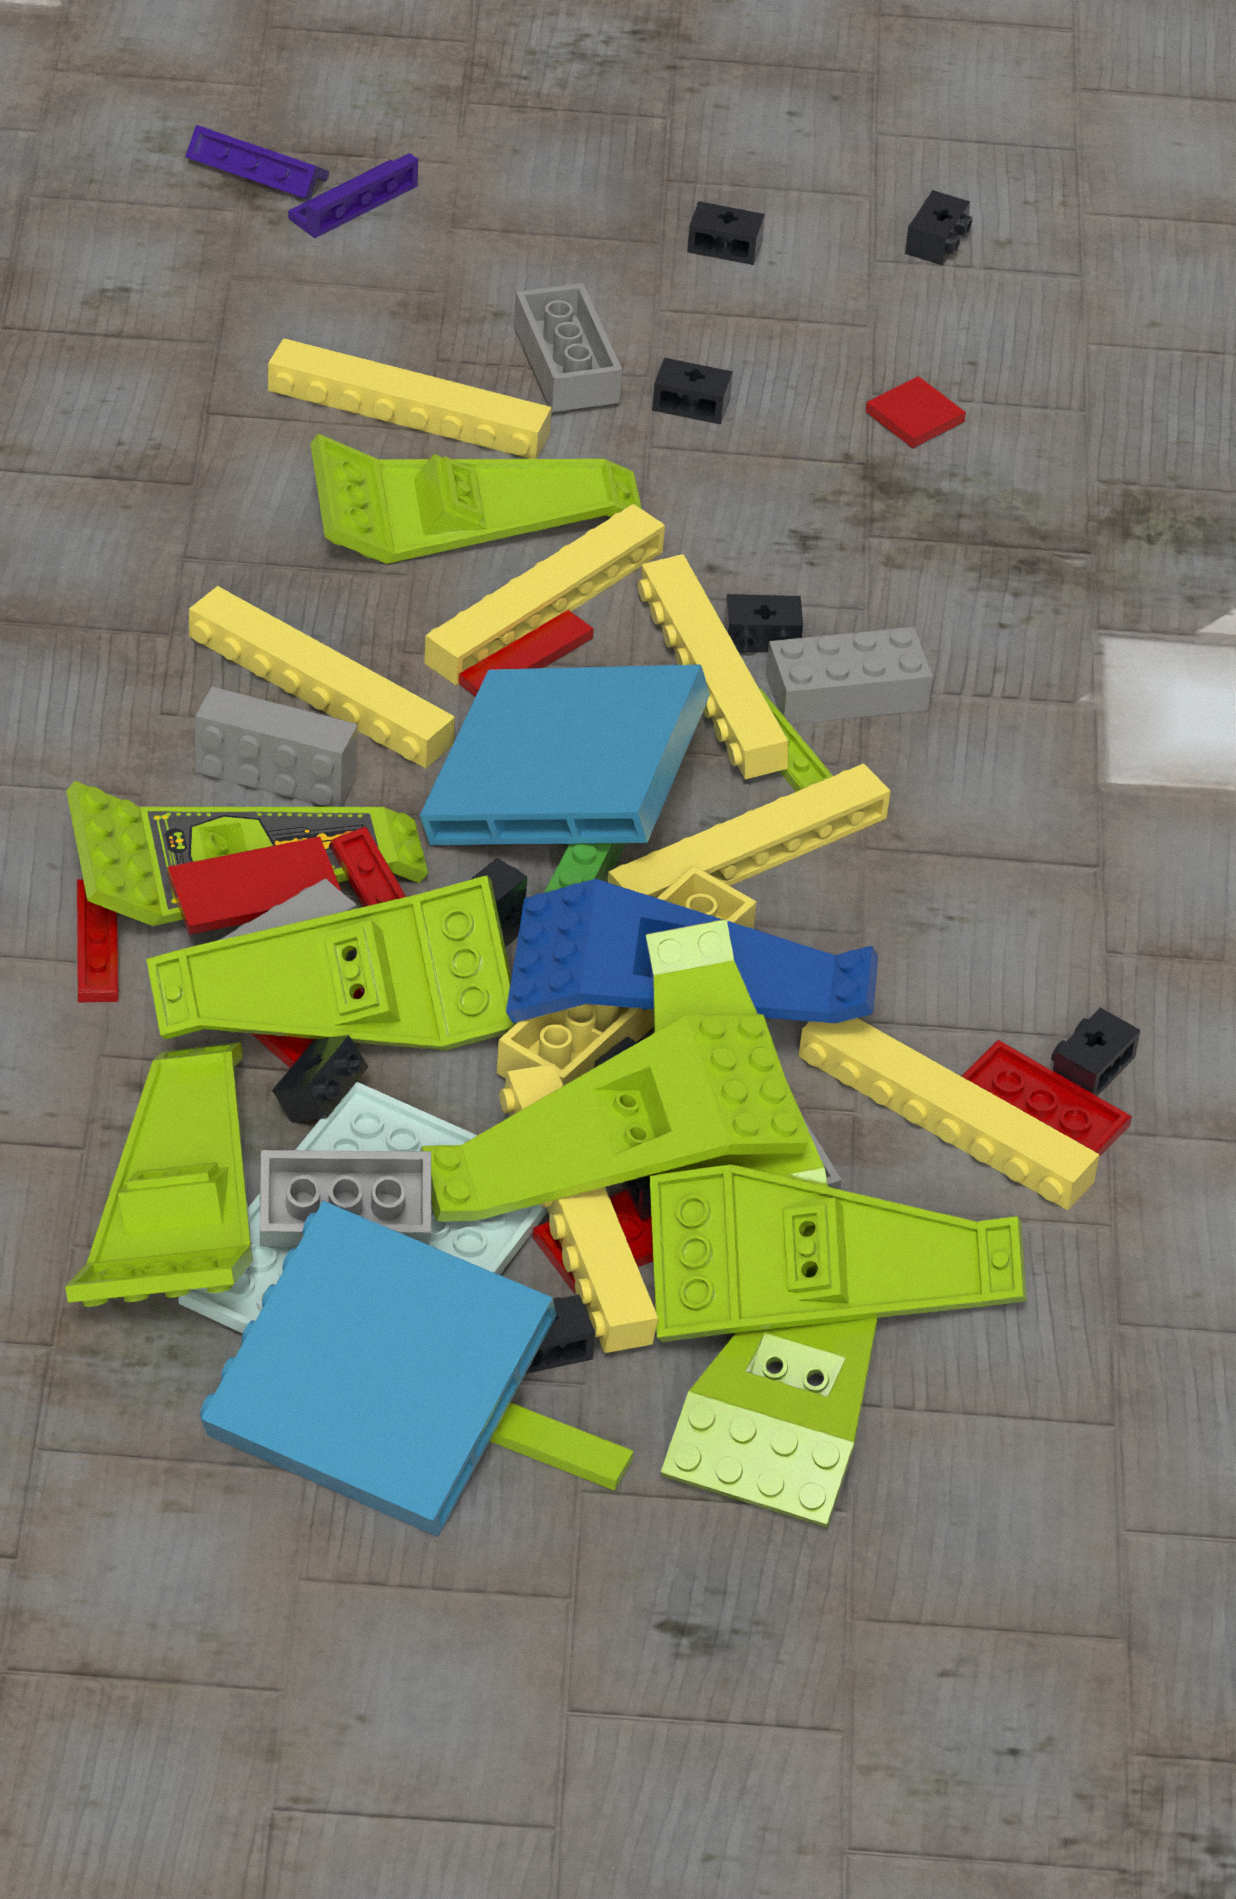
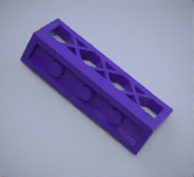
M199 125L195 126L185 156L310 200L317 178L327 181L330 172L318 166Z
M411 153L394 161L390 159L288 210V219L313 238H317L416 188L418 185L419 159Z

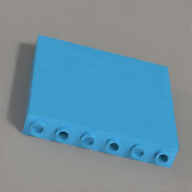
M701 664L488 670L420 813L429 844L648 843L710 696Z
M322 1201L317 1212H312L307 1217L302 1230L303 1237L297 1248H291L287 1253L282 1265L283 1273L276 1285L271 1284L266 1290L262 1300L263 1308L256 1321L251 1320L247 1324L242 1335V1346L237 1355L230 1357L225 1363L221 1373L222 1381L215 1394L210 1393L206 1397L200 1411L201 1421L207 1435L438 1537L557 1316L553 1297L326 1201Z

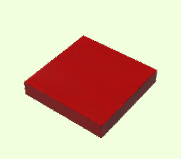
M919 376L867 401L865 412L912 448L965 422L966 416L964 410Z

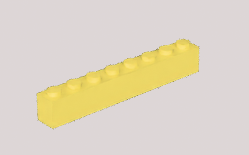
M285 338L282 339L268 362V391L529 459L538 458L550 436L552 407Z
M635 504L621 512L615 513L601 525L590 529L585 535L571 544L563 546L552 556L538 562L533 568L522 575L511 579L506 585L492 594L486 595L481 601L465 611L459 612L454 618L440 627L432 629L425 637L424 663L454 685H458L459 673L561 613L567 610L573 611L640 568L642 564L651 561L663 553L665 525Z
M684 554L642 564V580H638L637 583L640 598L643 602L647 601L650 605L652 620L655 625L660 624L662 627L665 644L668 648L673 647L677 665L701 664L710 693L703 713L706 718L711 717L714 722V730L718 741L725 742L732 766H738L744 779L788 769V740Z
M215 587L189 608L190 638L223 655L228 660L250 670L255 675L275 684L287 693H291L311 704L316 709L336 719L358 724L357 731L425 769L453 746L455 716L223 588Z
M863 763L821 782L813 783L788 796L780 797L776 801L755 810H749L729 821L716 824L712 828L696 835L683 838L677 843L658 851H653L644 857L627 864H622L608 871V883L657 898L694 865L731 886L887 819L891 791Z
M858 1018L840 1023L810 1021L802 1028L798 1057L835 1077L843 1084L870 1097L876 1103L884 1105L905 1117L911 1123L919 1125L940 1137L943 1141L970 1154L978 1161L1005 1174L1011 1180L1019 1182L1040 1194L1046 1200L1069 1210L1095 1182L1100 1154Z
M555 1064L507 1071L505 1087L499 1092L503 1113H509L512 1116L561 1088L563 1084ZM605 1187L540 1204L542 1208H547L550 1216L549 1225L552 1237L555 1240L559 1239L561 1243L564 1267L567 1272L573 1273L576 1281V1295L580 1294L583 1304L587 1308L588 1316L595 1330V1338L598 1337L604 1353L652 1345L658 1316Z

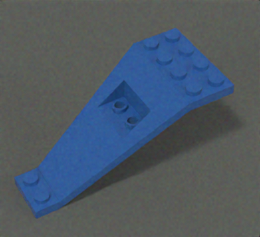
M598 879L575 883L568 887L524 898L506 1013L511 1021L516 1023L584 1004L642 1008L643 1011L653 1009V974L645 934L723 919ZM727 921L734 961L757 1014H763L764 1018L823 1023H840L873 1014L878 955L873 946L833 955Z

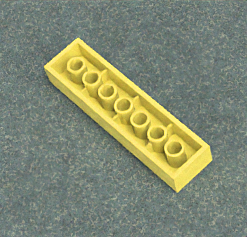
M694 865L657 897L673 904L754 929L757 901ZM584 1004L520 1021L499 1039L497 1074L506 1079L507 1071L555 1064L564 1086L592 1070L595 1060L628 1036L635 1042L639 1041L654 1027V1010L648 1009L643 1011L642 1008Z

